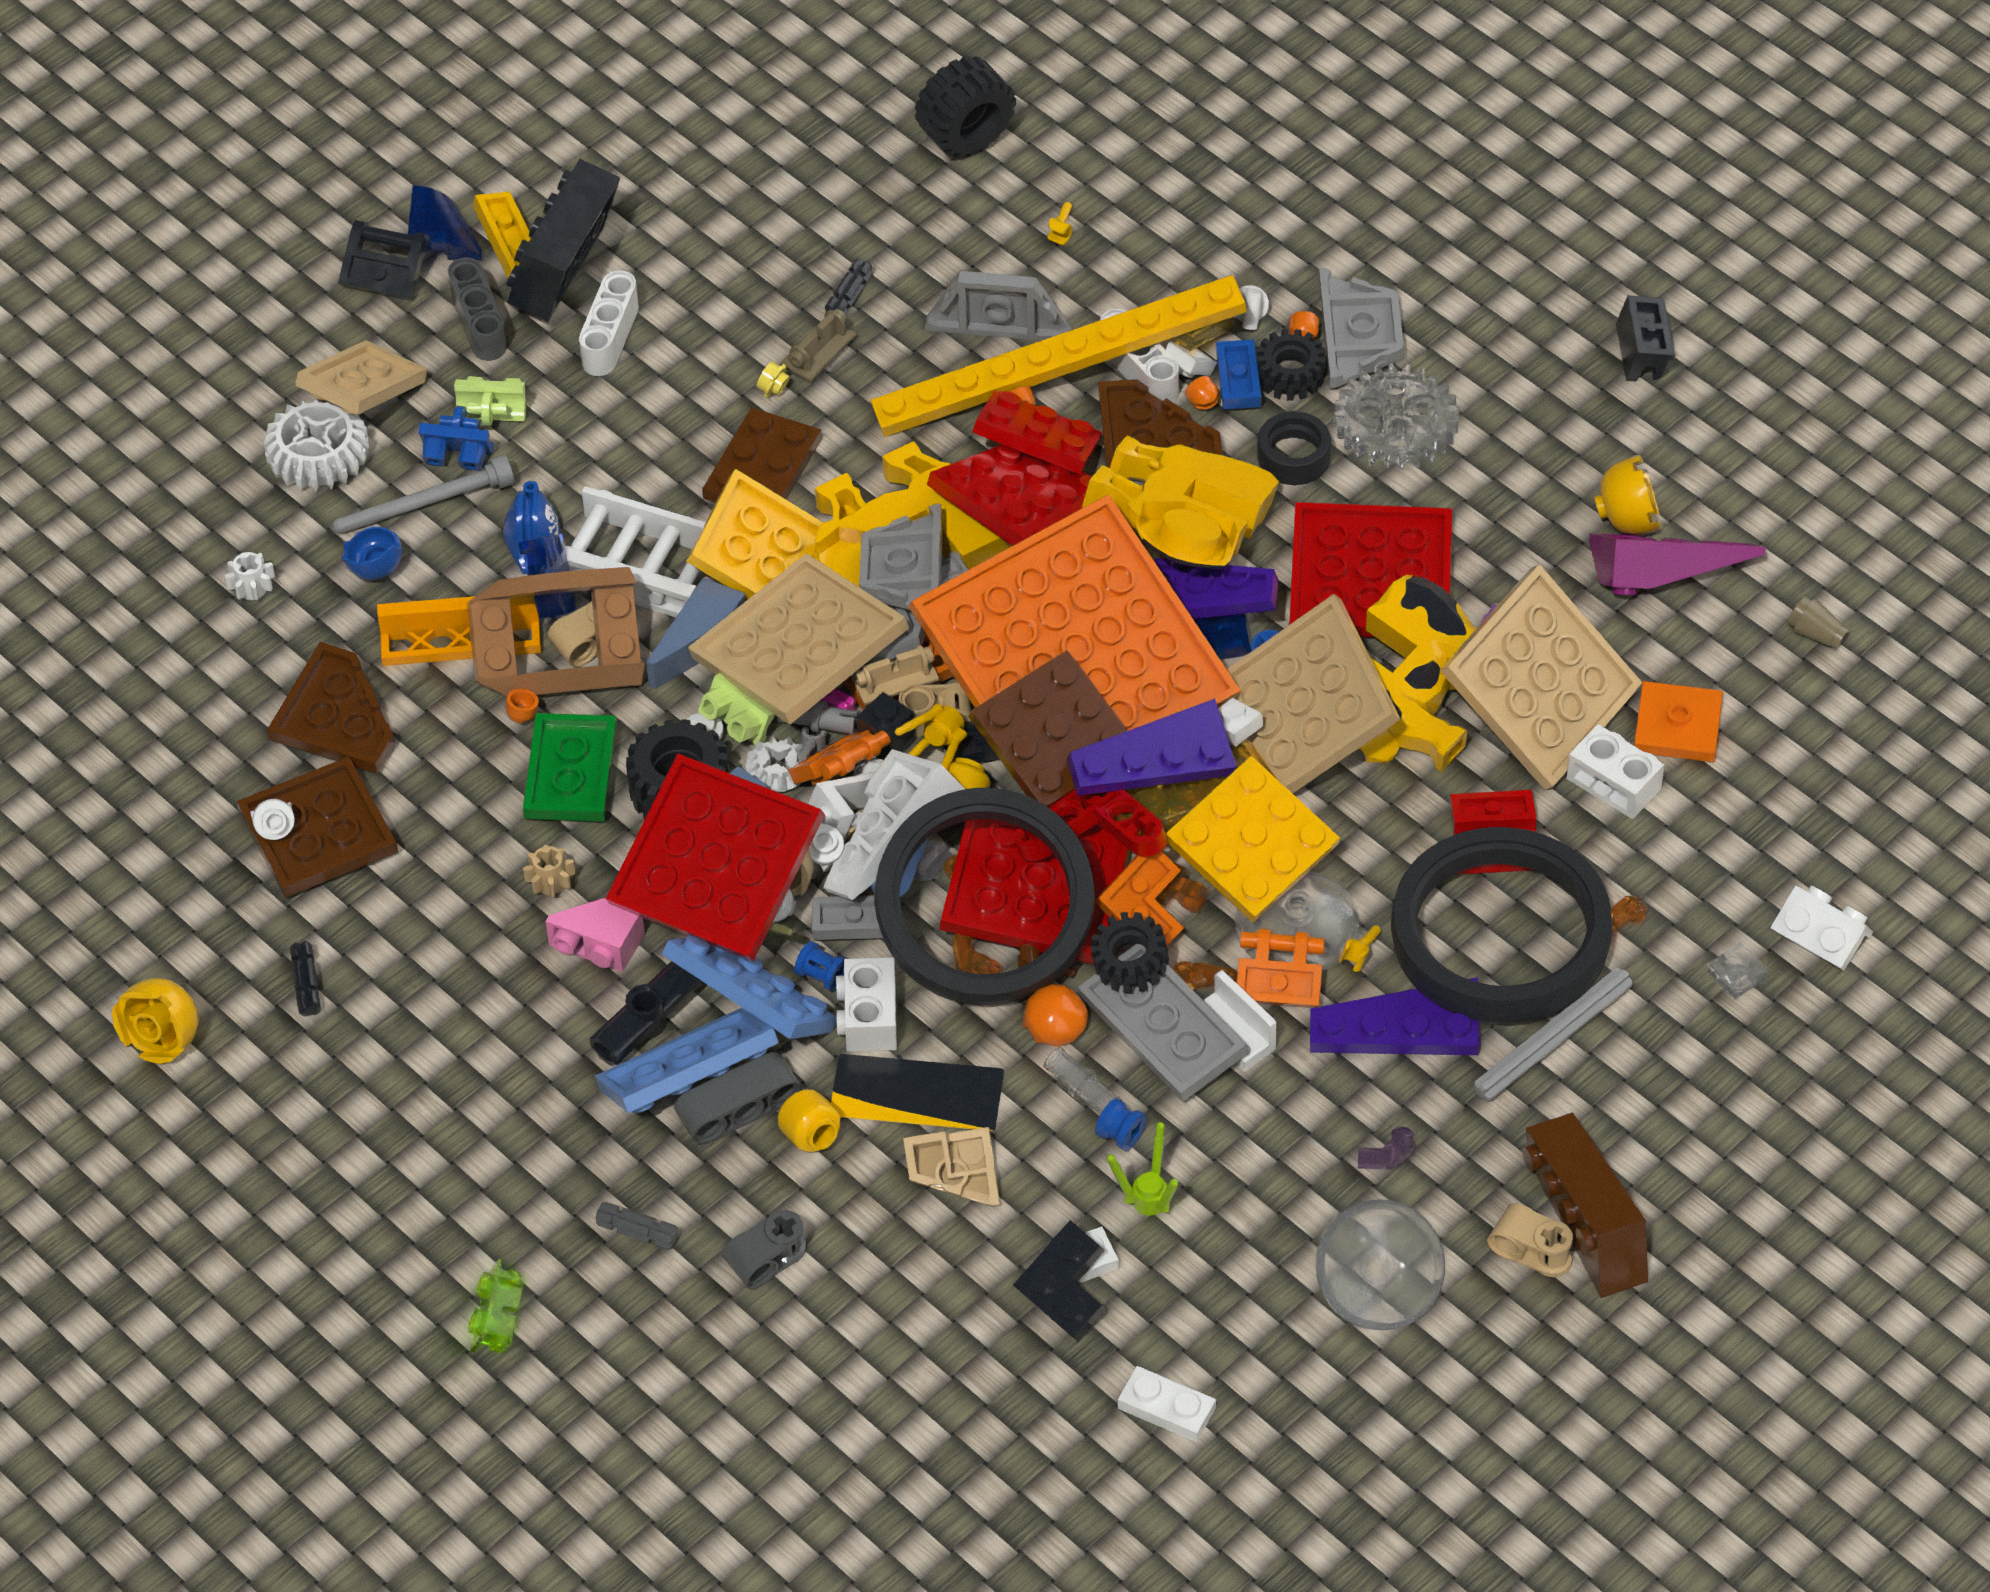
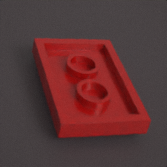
M994 390L977 417L972 433L1079 475L1082 474L1102 435L1101 431L1094 429L1086 421L1068 419L1058 415L1050 407L1043 405L1035 406L1022 401L1018 395L1012 392H1000Z

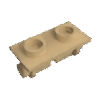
M921 645L916 646V649L896 655V659L889 660V658L868 665L864 664L850 676L864 706L870 704L882 692L892 697L900 694L909 685H928L939 681V677L931 663L934 661L933 652L929 646L923 648Z

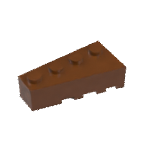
M1572 1112L1527 1127V1146L1522 1149L1526 1166L1531 1172H1535L1559 1220L1571 1229L1573 1246L1600 1298L1647 1283L1646 1220L1574 1113Z

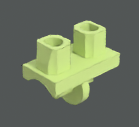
M468 376L466 380L456 379L454 384L456 406H465L467 408V418L482 420V425L491 426L493 420L525 422V382H522L519 378H506L504 381H485L482 377Z
M720 673L714 676L710 690L703 695L698 709L699 713L708 720L719 717L728 724L727 730L729 735L739 743L748 739L754 745L757 744V741L765 743L767 728L775 716L772 712L739 691Z

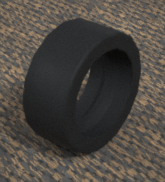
M1284 412L1268 419L1260 428L1257 440L1259 466L1271 472L1279 483L1294 486L1308 484L1320 478L1328 469L1331 457V436L1328 427L1319 418L1305 412ZM1298 438L1312 443L1317 450L1307 457L1294 459L1275 453L1271 447L1283 439Z

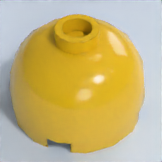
M1641 455L1626 458L1613 464L1605 472L1600 482L1601 495L1594 496L1600 518L1608 517L1614 529L1626 535L1638 536L1662 530V524L1658 521L1653 523L1651 513L1660 514L1648 473H1643L1642 469L1638 470L1637 465L1644 463Z
M163 978L141 980L132 985L119 997L118 1003L113 1006L112 1010L113 1026L122 1043L126 1047L132 1043L136 1049L143 1051L138 1057L156 1064L171 1062L183 1052L194 1039L199 1021L197 1007L192 997L180 985Z

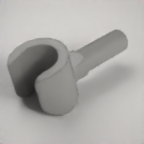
M809 727L802 728L801 744L803 746L797 755L799 761H805L809 755H813L825 748V730H821V733L817 736H810Z

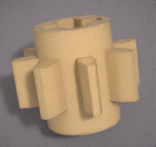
M544 845L535 853L527 854L529 865L523 867L525 882H532L534 894L541 892L542 894L555 897L564 888H571L570 876L575 874L574 860H567L565 848L557 849Z

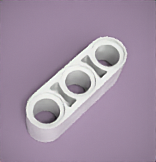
M617 270L610 272L604 277L579 336L581 362L584 371L590 375L603 376L613 371L638 313L636 280L629 272Z
M1108 310L1102 314L1100 320L1126 312V310ZM1159 343L1109 359L1127 380H1139L1149 387V392L1162 401L1166 398L1172 402L1177 400L1179 394V366L1176 360Z

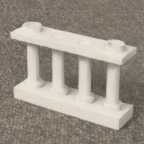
M584 486L582 498L584 515L587 519L571 546L551 543L545 553L548 573L630 567L637 582L633 585L635 605L677 617L695 590L696 586L693 584L701 570L687 562L678 579H672L657 573L674 544L690 549L693 548L706 522L620 497L606 490H597ZM602 522L623 528L607 557H600L586 552ZM638 533L658 539L642 568L621 563Z

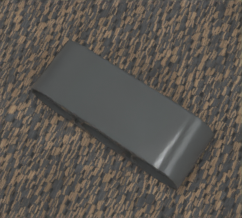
M465 257L454 260L448 268L451 297L472 351L477 358L485 361L501 358L507 349L503 318L480 263L473 258Z
M771 1052L688 1090L677 1099L674 1104V1110L694 1142L706 1144L779 1110L786 1099L792 1094L801 1091L802 1087L781 1054Z

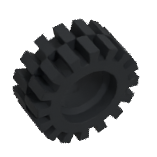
M1282 329L1281 336L1273 332L1269 334V340L1264 338L1261 341V347L1258 346L1256 360L1260 386L1264 385L1263 391L1269 394L1274 390V398L1280 399L1282 394L1287 395V401H1293L1296 394H1298L1300 400L1305 399L1307 391L1311 395L1315 394L1317 386L1321 388L1325 378L1326 352L1325 348H1322V342L1319 339L1313 341V334L1309 332L1304 337L1301 336V330L1295 329L1294 334H1289L1288 329ZM1283 361H1297L1304 366L1288 369L1278 364Z
M1128 912L1120 913L1122 920L1116 921L1114 916L1107 918L1108 927L1101 923L1097 927L1098 935H1092V946L1090 948L1097 976L1100 975L1101 982L1105 986L1110 982L1111 989L1118 992L1120 986L1123 985L1125 993H1132V986L1138 985L1139 992L1146 990L1145 982L1149 981L1154 986L1158 983L1157 974L1164 976L1166 973L1165 965H1169L1166 939L1159 924L1155 926V921L1150 916L1143 921L1142 913L1135 912L1134 918L1129 919ZM1127 944H1140L1146 949L1141 957L1132 961H1121L1114 957V953L1120 947Z

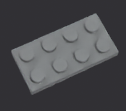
M1135 944L1116 959L1132 961L1141 957L1146 949L1140 944ZM1165 965L1166 973L1164 976L1157 974V984L1152 986L1147 981L1145 982L1146 990L1139 992L1138 985L1132 986V993H1125L1123 985L1120 986L1118 992L1112 990L1110 982L1105 986L1101 982L1100 975L1097 976V973L1078 986L1080 997L1182 1102L1248 1054L1247 1044L1169 965Z

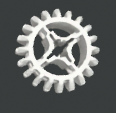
M317 398L313 403H305L301 399L298 407L287 404L286 414L275 413L274 422L268 424L267 435L264 436L266 461L270 468H272L276 478H283L287 486L296 483L300 491L306 486H312L315 492H317L319 486L327 485L332 490L334 482L340 481L346 484L348 475H358L359 466L365 464L366 453H368L369 448L367 427L359 415L346 413L340 406L329 401L321 403Z

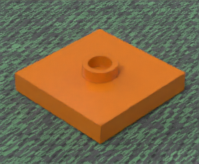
M1643 681L1634 746L1652 755L1714 762L1723 691Z

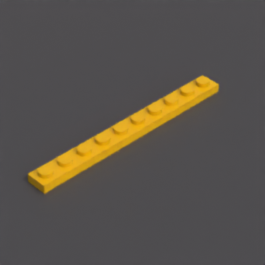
M1230 275L871 399V404L883 437H887L985 403L989 400L994 390L1009 392L1022 386L1031 387L1247 312L1246 304L1234 276Z

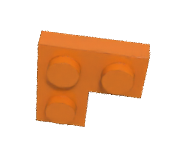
M1162 851L1149 857L1137 855L1095 899V903L1109 917L1114 916L1116 921L1122 920L1120 913L1128 912L1129 919L1134 918L1135 912L1142 913L1143 921L1150 916L1154 919L1155 926L1157 924L1161 926L1167 946L1184 929L1155 900L1181 871Z

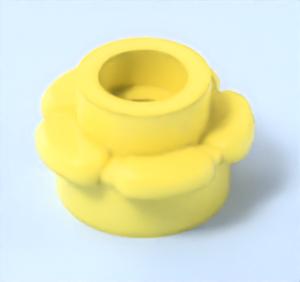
M771 361L763 370L756 387L764 391L765 397L768 398L772 392L777 396L782 393L790 379V376L785 373L787 366L785 364L780 366Z

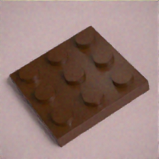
M1068 650L974 708L968 715L1026 796L1035 799L1047 807L1075 790L1067 763L1070 752L1127 731Z
M349 756L237 801L239 813L285 898L398 852L397 842ZM279 799L286 803H291L294 825L292 830L281 839H266L259 835L253 826L250 811H254L265 800Z

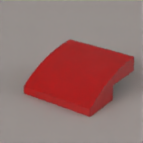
M1532 790L1450 794L1453 835L1489 827L1520 828L1536 832L1537 818ZM1488 864L1458 872V875L1532 871L1533 869L1509 864Z

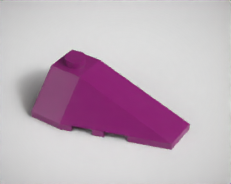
M1589 533V543L1599 584L1611 586L1612 593L1620 595H1636V588L1651 589L1765 555L1766 550L1765 546L1751 543L1699 540L1698 543H1693L1692 540L1665 537L1661 541H1656L1654 538L1633 535Z

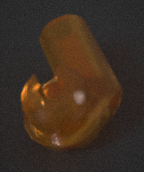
M956 934L951 938L957 970L974 974H997L1000 972L999 963L995 959H990L989 956L974 951L971 937Z

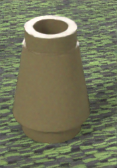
M1806 596L1799 601L1787 621L1788 624L1794 627L1793 632L1831 646L1836 650L1842 645L1850 631L1816 598L1810 600Z

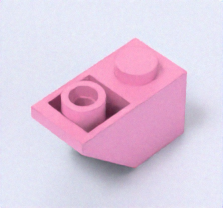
M605 898L551 914L546 920L549 946L554 947L563 954H574L590 960L599 967H610L621 972L624 971L645 936L643 917L613 906Z

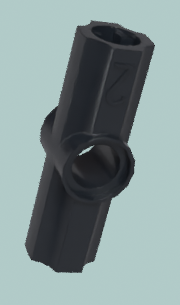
M671 961L648 984L635 986L628 992L625 1000L626 1004L590 1037L591 1047L601 1060L609 1065H618L644 1039L654 1038L662 1033L665 1028L666 1018L701 986V980Z

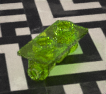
M499 1258L489 1273L484 1271L479 1279L476 1296L481 1298L480 1307L474 1310L468 1326V1333L473 1334L470 1352L474 1353L482 1342L488 1344L491 1351L502 1353L512 1343L516 1316L501 1311L504 1309L514 1313L517 1312L524 1282L521 1280V1274L517 1271L507 1270L501 1272L503 1259Z

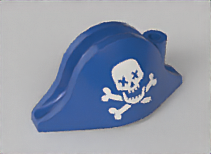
M527 481L523 485V491L518 492L506 513L503 525V539L522 574H536L546 560L545 553L551 543L558 542L561 526L551 503L539 491L538 484L535 481Z

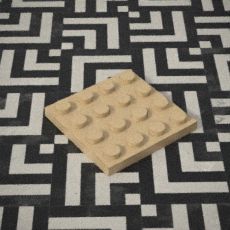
M806 553L691 644L688 650L692 659L714 674L720 673L739 691L790 725L907 631L909 626L903 615Z
M1540 564L1531 567L1440 669L1442 674L1544 790L1553 787L1568 770L1569 754L1598 724L1605 727L1642 684V681Z
M1335 594L1227 668L1241 690L1234 699L1262 713L1263 727L1235 747L1242 764L1252 756L1292 794L1400 720L1342 600Z

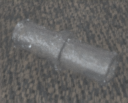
M1056 1048L1046 1058L1043 1067L1069 1088L1068 1093L1074 1099L1081 1098L1100 1115L1111 1100L1118 1098L1123 1101L1097 1079L1098 1075L1091 1068L1085 1069L1070 1057L1063 1048Z

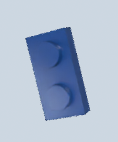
M1254 339L1216 342V357L1223 409L1261 407V390Z

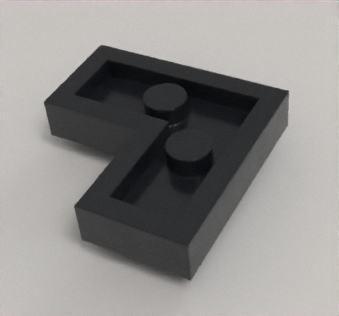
M1069 1220L1013 1286L1073 1339L1079 1342L1107 1310L1077 1284L1105 1250Z

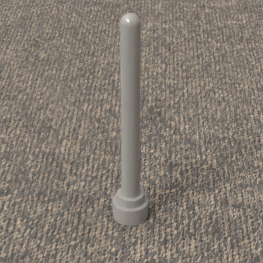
M506 455L490 459V464L484 465V470L338 518L333 522L332 527L336 533L343 534L486 485H490L491 488L498 486L501 489L515 484L513 472Z

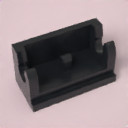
M1627 295L1616 322L1626 381H1637L1642 375L1641 371L1646 367H1654L1652 369L1653 380H1657L1663 375L1668 361H1673L1675 356L1664 298Z

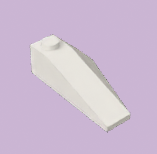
M892 749L868 782L864 792L869 797L863 812L855 813L851 822L855 831L850 842L844 844L840 857L833 863L823 888L829 893L849 900L856 898L876 881L877 871L885 849L901 824L912 813L930 801L948 793L964 790L965 788L941 764Z

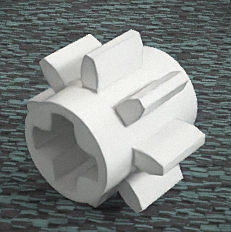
M242 552L234 561L227 562L229 571L225 575L227 589H235L237 599L258 600L266 591L273 590L271 579L275 577L273 564H264L262 553Z

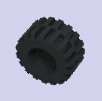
M965 56L960 61L955 59L949 62L946 67H941L933 77H930L926 82V87L920 91L918 95L920 99L915 104V110L917 111L915 119L919 123L918 125L947 155L962 158L965 155L968 157L975 155L979 150L983 151L988 148L990 143L995 142L1000 137L999 135L1002 131H1005L1008 127L1009 120L1013 118L1016 98L1014 97V90L985 60L977 56L973 58Z
M672 719L664 721L665 725L663 726L654 724L648 727L649 732L647 734L641 732L635 737L636 744H631L628 749L629 757H626V769L630 799L633 801L635 810L638 813L643 812L644 819L666 778L664 775L668 774L678 753L729 773L726 746L723 741H719V735L714 730L707 732L706 725L700 722L696 725H691L690 720L682 719L681 723H673Z

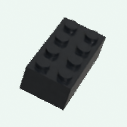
M579 159L572 172L567 169L565 170L557 187V190L560 192L558 195L553 192L551 193L543 210V213L546 215L544 218L537 216L529 232L530 241L528 242L523 239L516 252L514 260L519 262V266H514L506 286L511 287L507 301L508 304L549 322L605 228L621 177L582 159Z

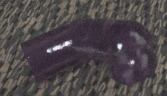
M1397 1127L1392 1130L1391 1140L1383 1148L1358 1147V1169L1391 1170L1397 1168L1414 1152L1416 1144L1413 1141V1131L1407 1127Z

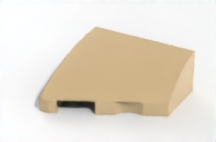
M989 1127L948 1134L943 1131L903 1138L909 1180L911 1182L992 1207L1001 1206Z

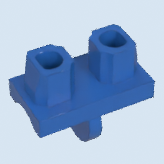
M457 405L453 416L441 415L440 425L420 422L418 434L423 442V459L427 465L445 466L448 450L460 451L458 464L461 468L480 471L486 454L493 455L495 444L490 442L488 430L479 429V419L467 418V408L465 406Z

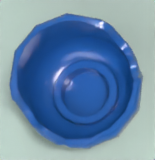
M371 526L357 532L350 541L344 542V555H341V558L348 570L359 579L376 581L388 577L396 570L402 556V544L395 532L384 527Z

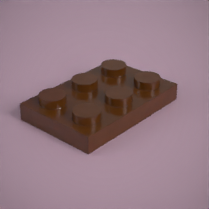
M751 407L703 486V499L716 503L729 476L737 469L787 500L822 440L821 429Z

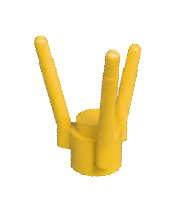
M936 703L929 711L898 727L895 730V734L900 736L925 723L924 738L908 754L918 757L930 744L937 747L949 744L941 764L948 771L957 748L967 736V733L963 730V717L955 708Z

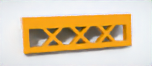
M537 595L510 599L513 632L515 630L527 629L532 631V640L514 641L515 655L541 653ZM476 596L377 604L381 633L382 665L473 659L471 641H469L471 636L467 603ZM447 636L453 640L448 646L435 648L429 644L436 637ZM407 639L413 643L405 651L390 652V641Z

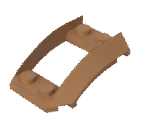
M630 567L555 572L500 579L494 582L467 603L475 682L490 690L493 689L506 697L510 691L519 688L528 689L536 695L607 689L610 687L641 686L645 662L641 663L633 585L637 582ZM591 590L599 666L517 675L510 599Z

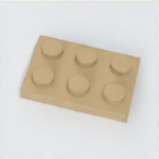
M365 340L297 372L295 386L310 392V395L314 398L327 400L340 406L346 413L358 415L424 383L427 368Z

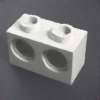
M1598 724L1569 754L1567 779L1629 818L1634 819L1661 790L1664 764L1651 753L1643 752L1628 743L1618 733L1610 732Z
M894 957L844 959V976H836L837 1001H845V1010H837V1035H846L847 1052L897 1050Z

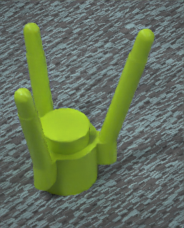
M1162 1122L1156 1124L1151 1171L1140 1175L1134 1181L1133 1187L1129 1184L1115 1156L1112 1154L1107 1156L1109 1166L1124 1193V1202L1126 1204L1133 1203L1135 1209L1140 1214L1146 1216H1154L1161 1212L1168 1213L1170 1211V1201L1178 1186L1177 1179H1172L1167 1185L1161 1177L1165 1127Z

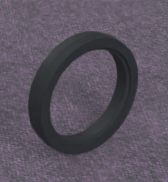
M971 788L948 793L930 801L912 813L901 824L889 841L880 861L874 888V904L878 925L888 950L903 971L914 981L934 994L952 1001L971 1005H999L1018 1001L1033 995L1039 988L1053 983L1068 969L1078 955L1089 933L1094 915L1095 888L1091 867L1082 844L1068 824L1054 811L1035 799L1017 792L997 788ZM976 819H991L1019 826L1031 832L1049 847L1065 873L1069 889V910L1063 928L1055 941L1043 954L1020 968L997 974H974L956 970L929 955L914 939L906 925L899 898L900 885L905 869L914 853L927 839L942 829L956 823Z
M1489 827L1465 831L1439 841L1417 857L1404 873L1395 894L1391 914V932L1395 954L1404 974L1416 989L1430 1001L1452 1013H1461L1469 1019L1494 1023H1515L1542 1018L1564 1009L1579 999L1594 984L1605 965L1613 930L1609 896L1602 880L1593 867L1572 848L1554 838L1534 831L1510 827ZM1509 864L1536 870L1561 884L1574 897L1581 908L1587 931L1584 941L1575 956L1553 974L1540 980L1520 985H1489L1455 974L1431 955L1418 931L1416 921L1419 910L1429 893L1451 875L1481 865Z

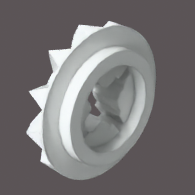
M772 736L770 741L766 743L757 741L755 749L747 752L746 771L767 784L773 791L784 792L791 790L801 783L794 784L788 769L801 762L798 760L797 755L803 744L793 743L790 736L785 740H777ZM770 757L779 761L785 758V767H781L777 763L771 766Z

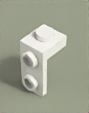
M875 772L832 781L827 780L817 783L808 804L820 808L824 812L825 816L821 824L835 827L841 833L843 840L855 815L852 810L864 808L869 797L864 792Z

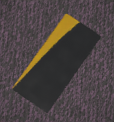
M840 1054L831 1104L836 1108L840 1117L962 1129L989 1127L990 1131H994L997 1122L1004 1069Z

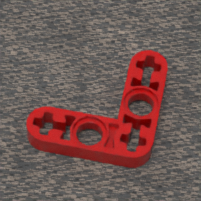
M1075 789L1048 807L1061 818L1067 815L1077 816L1074 820L1067 823L1077 837L1098 823L1134 854L1141 857L1154 856L1160 853L1167 844V837L1160 819L1124 789L1077 796ZM1128 812L1133 814L1130 818L1123 821L1114 820L1116 816ZM1021 827L1016 830L1014 840L1021 858L1027 861H1039L1053 853L1045 843L1031 832ZM1140 829H1141V831H1142V833H1143V835H1141V836H1139V833H1138V831H1139Z

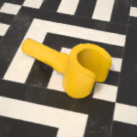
M1065 202L1059 215L1056 218L1052 217L1048 224L1051 231L1047 239L1062 246L1067 244L1073 230L1072 225L1066 223L1072 209L1071 203Z
M1374 925L1359 940H1347L1338 962L1342 963L1343 960H1350L1355 963L1353 971H1361L1370 951L1369 945L1381 933L1380 927Z

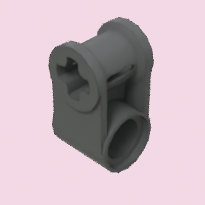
M789 1210L777 1211L750 1230L731 1239L724 1247L722 1257L748 1289L759 1288L766 1284L773 1276L798 1262L804 1256L806 1241L803 1237V1222L795 1212ZM777 1223L779 1224V1230H778V1231H777V1227H776V1224H777Z

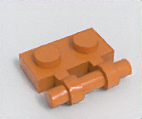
M869 730L849 734L808 757L805 761H801L789 768L788 772L794 784L810 780L812 785H816L836 775L844 776L854 770L855 764L861 760L869 761L881 753V749L890 744V738L883 730L874 735L870 734Z
M1258 929V933L1241 931L1240 948L1256 949V959L1239 958L1237 984L1258 1004L1305 1008L1319 1007L1322 965L1307 964L1306 958L1307 953L1324 955L1325 938L1308 937L1309 933L1296 932V936L1271 934L1270 929ZM1269 951L1294 952L1293 962L1269 960Z

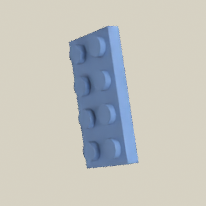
M691 935L687 936V938L668 940L662 952L663 956L789 1039L831 1033L836 1025L837 1017L826 1010L827 1005L823 1001L813 996H804L794 989L795 984L788 978L776 974L772 975L762 968L763 963L756 957L752 962L712 946Z
M740 1008L595 1075V1078L603 1094L627 1113H637L651 1108L655 1103L654 1101L666 1095H677L686 1092L692 1087V1083L705 1077H716L726 1073L731 1065L743 1059H756L767 1052V1048L779 1042L773 1027L745 1009Z

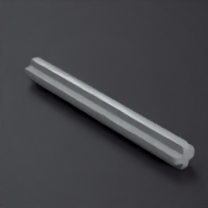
M1615 968L1579 999L1570 1004L1478 1078L1473 1084L1477 1096L1486 1101L1494 1099L1632 987L1633 982L1629 977V973L1625 969Z

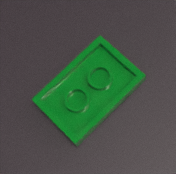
M536 713L523 802L524 819L605 822L617 730L616 716Z

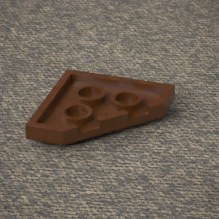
M1139 380L1098 381L1106 467L1110 468L1115 449L1127 435L1145 445L1169 448L1181 444L1202 452L1223 455L1219 431L1209 425L1204 428L1190 419L1189 412L1166 398L1162 401L1149 392V387Z
M319 642L267 729L268 738L271 741L335 761L349 756L355 767L378 774L395 745L393 733L388 722L386 723L378 700L370 683L366 680L356 653Z

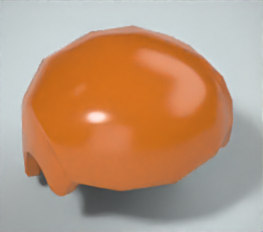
M1050 984L1039 988L1027 1000L1022 1026L1029 1030L1036 1043L1060 1047L1073 1043L1084 1032L1088 1011L1083 1000L1074 990L1064 985Z

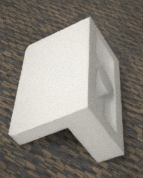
M1221 970L1214 975L1215 992L1203 1001L1247 1044L1248 1054L1236 1062L1245 1072L1276 1050V1021Z

